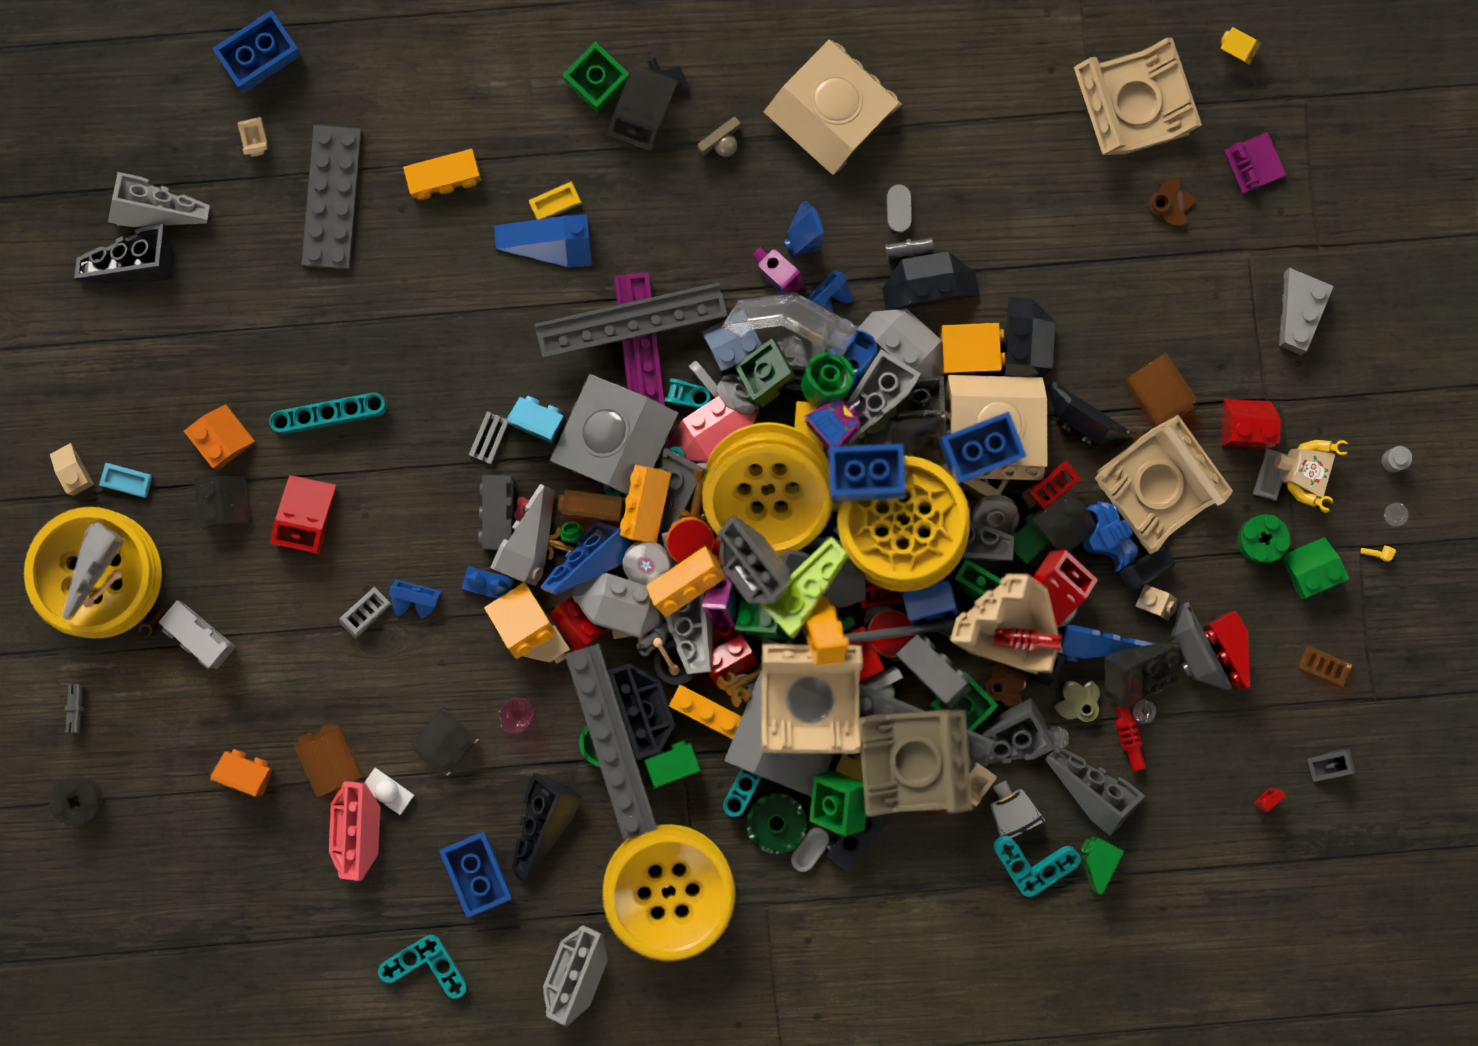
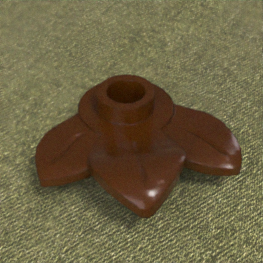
M1170 179L1162 184L1159 192L1154 193L1150 197L1149 208L1154 214L1162 215L1168 224L1181 226L1187 223L1184 211L1194 204L1196 198L1187 192L1180 191L1179 179ZM1157 200L1164 202L1163 208H1159L1156 205Z
M997 663L991 669V678L986 681L984 691L994 701H1001L1007 707H1014L1023 702L1019 692L1027 686L1029 678L1018 671H1011V668L1001 663ZM994 685L999 686V693L994 691Z

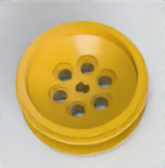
M778 423L753 424L738 429L725 437L711 453L705 467L709 471L703 486L702 501L706 518L717 535L730 518L735 516L763 535L778 556H781L788 549L798 551L807 546L826 527L833 508L830 462L819 444L804 432ZM777 463H782L785 466L782 468H778L774 465ZM759 464L761 467L753 468L751 465ZM789 482H796L797 485H796V486H790V485H788L787 483H789ZM741 483H747V484H749L750 486H748V487H741L739 484H741ZM758 501V502H761L762 504L756 506V505H753L752 503ZM784 501L786 504L779 505L776 502Z
M904 456L905 493L911 496L909 501L900 502L898 499L841 501L838 510V530L842 549L849 555L852 562L864 572L867 581L891 591L909 592L921 590L944 579L961 560L969 537L968 504L960 486L940 466L928 460L912 456ZM881 504H885L890 509L887 513L880 514L876 511V508ZM922 505H928L932 510L929 514L923 515L918 509ZM901 517H906L909 524L902 526L901 522L897 520ZM879 528H886L889 531L888 535L884 538L878 537L875 533ZM921 529H928L931 535L923 539L918 536V532ZM900 540H906L910 546L906 550H900L896 547V544Z
M83 507L58 515L38 532L27 552L24 580L26 591L33 607L52 627L78 637L108 638L130 630L149 613L160 591L162 566L159 552L152 538L134 520L108 509ZM96 522L102 523L126 540L117 552L121 557V563L116 567L112 563L109 564L87 598H91L113 576L115 570L122 571L121 579L123 585L121 589L116 591L112 583L102 593L103 600L99 604L94 603L91 608H85L82 604L74 618L66 620L62 617L75 572V570L71 569L70 562L73 558L79 557L82 543L86 538L84 534L91 524L95 525Z
M673 824L657 825L656 830L628 838L613 854L607 866L603 882L604 909L615 934L633 951L655 960H682L706 950L726 929L734 909V881L723 853L705 835L685 826ZM675 864H684L686 866L685 871L682 874H675L672 871ZM659 865L662 871L659 875L652 876L648 872L649 867ZM696 883L699 886V890L695 894H689L686 891L688 884ZM671 885L675 888L674 893L669 892L667 895L662 893L663 887L668 888ZM646 886L650 888L651 893L647 897H641L637 894L638 889ZM678 905H686L688 912L685 915H677L675 909ZM656 906L664 909V914L660 917H654L651 914V910Z

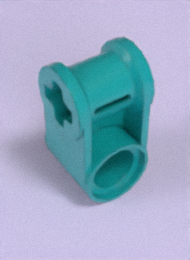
M670 378L669 383L671 386L668 397L664 399L665 403L698 410L711 401L709 391L702 386ZM704 393L707 396L706 401L703 404L695 403L694 397L696 394Z

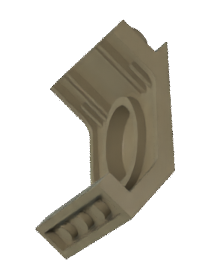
M939 710L880 714L858 718L867 816L899 811L947 809L948 812H959L973 809L965 711Z

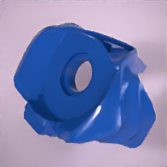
M859 330L854 337L847 339L842 345L836 344V346L831 347L829 350L831 352L830 355L838 356L839 354L848 361L854 360L859 364L858 371L854 373L853 383L848 395L856 389L877 354V343L874 337L863 330Z
M1098 501L1097 504L1084 508L1083 511L1087 512L1091 517L1090 527L1082 542L1084 550L1089 553H1099L1112 558L1115 563V572L1125 569L1128 564H1132L1137 555L1138 548L1129 538L1133 532L1126 520L1120 521L1116 506Z

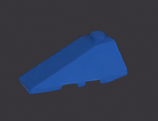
M807 201L801 203L787 231V240H784L788 254L793 253L794 259L821 250L824 231L816 209L811 207Z
M587 215L561 216L494 226L496 250L558 264L567 268L592 266L589 219Z
M597 521L576 542L578 544L577 548L573 552H567L564 556L566 562L553 570L541 588L549 593L558 594L623 564L625 553L632 544L627 537L620 535V528Z
M1066 625L1063 627L1061 648L1063 653L1058 654L1064 655V660L1077 663L1078 659L1160 650V645L1132 638L1124 639L1122 636L1115 634H1100V631Z

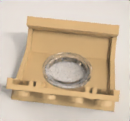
M763 645L761 742L763 753H860L858 718L859 676L862 668L861 646H849V651L845 652L844 663L816 666L808 645Z

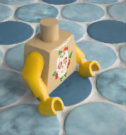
M1313 440L1300 444L1298 449H1291L1288 456L1277 455L1274 466L1284 470L1281 478L1282 482L1287 484L1288 490L1297 501L1313 507L1317 505L1323 513L1330 512V509L1323 507L1322 504L1324 502L1333 504L1332 498L1324 496L1335 454L1332 451H1336L1341 456L1348 454V452H1340L1338 450L1341 444L1349 445L1346 441L1341 440L1333 444L1332 441Z

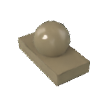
M736 117L731 118L699 142L698 151L701 155L704 156L713 148H715V151L720 156L729 157L733 155L738 146L732 134L740 129L738 119Z

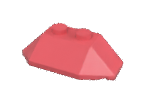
M718 396L684 418L670 439L669 444L670 446L681 447L685 452V458L692 462H707L715 447L725 437L738 429L756 423L760 408L755 413L743 414L731 409Z
M344 782L331 803L329 853L335 867L339 871L338 875L341 879L362 880L378 856L380 805L366 783Z

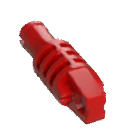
M999 628L994 631L993 643L996 646L1014 650L1036 651L1039 648L1060 651L1062 635L1041 634L1036 629Z
M1127 704L1116 707L1118 720H1115L1122 749L1127 751L1132 772L1145 769L1146 766L1140 748L1143 741L1135 715L1131 716Z

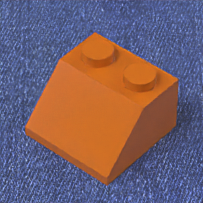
M226 404L202 416L184 430L185 434L210 466L217 471L255 443V440Z
M233 749L232 752L225 751L210 779L253 796H262L273 771V768L268 766L269 762L255 757L254 761L245 758L246 753Z

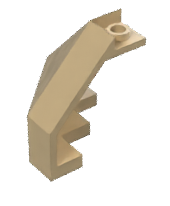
M1008 574L1001 580L1002 584L993 592L989 590L975 602L976 606L967 614L963 612L956 618L950 641L968 653L1037 674L1038 671L1052 672L1056 654L1063 653L1062 648L1060 651L1039 648L1036 651H1025L1000 647L993 643L994 631L999 628L1036 629L1041 634L1058 635L1048 589L1029 575Z

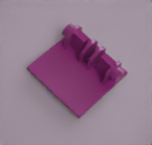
M1268 132L1243 143L1238 142L1232 145L1233 147L1224 150L1242 193L1286 176Z

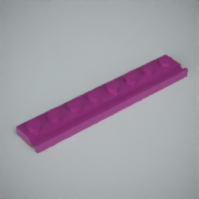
M649 272L614 276L617 305L651 298ZM656 333L621 341L627 389L665 406ZM669 436L667 437L656 462L662 461L664 448L670 447Z

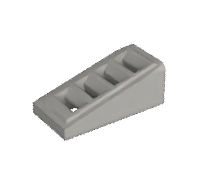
M373 587L339 618V623L356 639L391 603ZM371 597L381 605L379 608L369 600ZM366 604L374 613L370 614L363 605ZM357 611L366 618L365 621L356 614ZM350 618L359 625L357 628L349 621Z

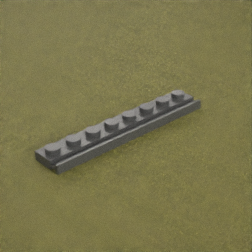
M718 282L534 324L541 356L544 359L727 317V311L720 290V283Z
M599 644L565 654L623 840L656 830L657 826Z

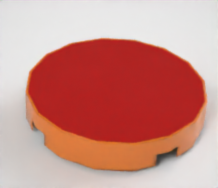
M684 517L675 521L669 532H667L665 537L666 548L670 556L678 563H681L703 547H706L711 552L714 545V536L710 527L702 520L695 517Z
M887 610L880 612L871 620L867 631L911 626L912 624L903 613ZM915 635L872 640L871 643L877 654L884 658L893 659L898 657L896 654Z

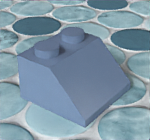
M744 311L701 331L721 374L734 369L736 364L762 346Z

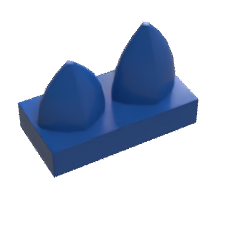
M834 270L802 305L808 311L818 316L832 317L833 306L829 299L830 297L842 303H852L851 291L846 283L848 279L841 272Z
M468 566L462 589L498 599L512 590L515 579Z
M395 579L390 587L389 596H392V607L397 617L407 611L411 602H415L418 615L421 618H425L431 614L439 602L441 591Z

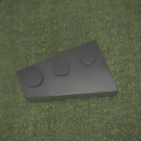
M482 475V483H480L482 507H479V521H482V531L479 530L478 543L482 545L483 550L498 551L503 540H509L513 534L515 480L512 476Z
M916 635L896 655L908 671L911 670L922 684L924 683L939 700L951 709L970 690L967 684L969 679L961 670L955 672L950 667L952 662L943 653L939 656L933 650L936 648L935 645L927 637L922 640Z

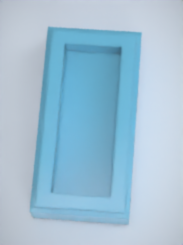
M105 463L99 486L147 498L153 475Z

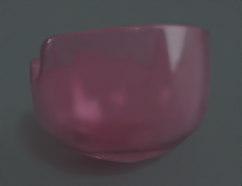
M511 698L506 701L499 712L500 726L509 734H522L528 731L534 725L536 717L532 703L525 698Z

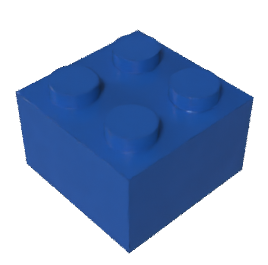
M942 579L927 588L902 594L908 618L912 625L940 622L941 619L945 618L956 620L962 614L956 591L949 580L945 581Z

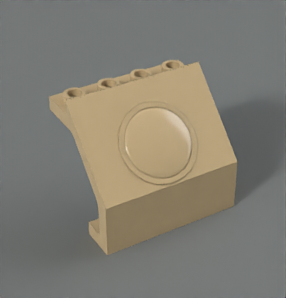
M1165 38L1144 51L1104 63H1099L1097 57H1090L1074 67L1103 155L1134 152L1190 135V131L1202 126L1173 38Z
M829 39L782 87L764 110V113L834 175L845 166L846 160L886 117L895 112L902 103L897 100V96L893 92L886 90L880 84L878 78L868 74L859 61L852 59L846 54L845 49L840 44L834 43Z
M948 375L946 399L950 400V434L1009 411L1027 456L974 478L1043 480L1045 467H1047V396L1043 378Z
M1179 415L1148 431L1097 470L1098 475L1095 477L1099 487L1106 493L1112 504L1116 506L1122 517L1128 522L1130 528L1139 538L1141 545L1147 549L1149 554L1158 551L1170 534L1203 509L1214 503L1217 506L1225 503L1233 492Z

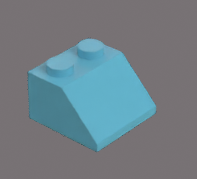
M527 396L526 399L519 397L507 418L509 425L554 444L565 419L561 415L562 410L551 405L548 408L539 405V400Z

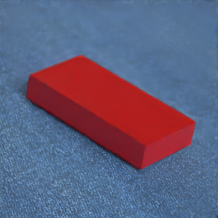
M1269 788L1254 801V805L1258 810L1268 812L1286 795L1281 789Z

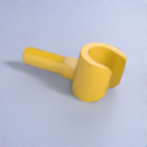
M1384 546L1382 552L1361 548L1360 554L1376 556L1386 562L1391 561L1396 553V550L1389 546Z

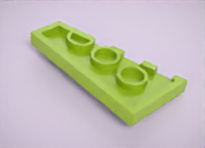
M830 537L789 576V587L775 603H761L760 605L794 639L849 555Z

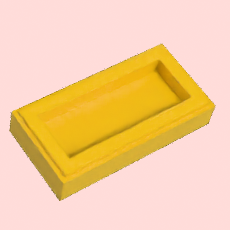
M572 181L529 200L537 220L552 218L582 204Z

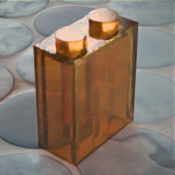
M1164 353L1123 381L1154 428L1173 418L1179 412L1185 415L1195 408L1193 403L1198 400L1167 353Z
M564 490V495L559 496L558 509L562 511L561 514L566 518L621 525L624 501L622 497Z
M333 722L321 727V732L314 736L308 733L299 737V743L294 744V748L317 798L341 788L342 784L346 781L355 782L364 777L341 725L334 726Z

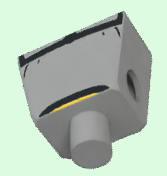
M1006 780L993 786L999 799L992 802L990 806L1000 837L1009 836L1013 838L1045 821L1022 789L1011 792Z

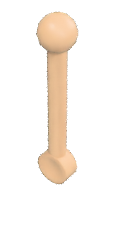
M115 570L113 576L91 598L83 601V606L91 608L94 604L93 601L116 579L122 577V571Z
M655 638L653 644L659 648L670 667L669 672L671 675H677L679 668L672 663L662 646V639Z

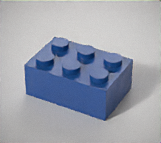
M272 10L212 48L243 94L302 56Z
M1009 411L938 439L951 476L957 484L1027 457Z
M903 444L829 447L832 502L905 499Z
M487 831L439 850L467 918L514 898Z

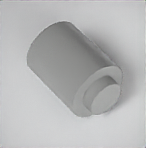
M1396 446L1389 449L1382 456L1383 467L1389 472H1398L1406 469L1412 462V454L1404 446Z

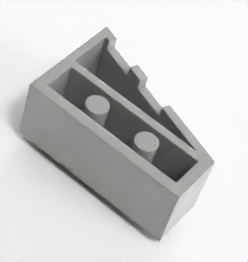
M1291 268L1284 272L1280 347L1299 355L1307 352L1334 286Z
M177 600L159 621L163 626L161 630L173 639L175 637L181 642L180 646L189 654L193 653L199 658L198 661L207 669H218L236 648L235 645L182 601Z

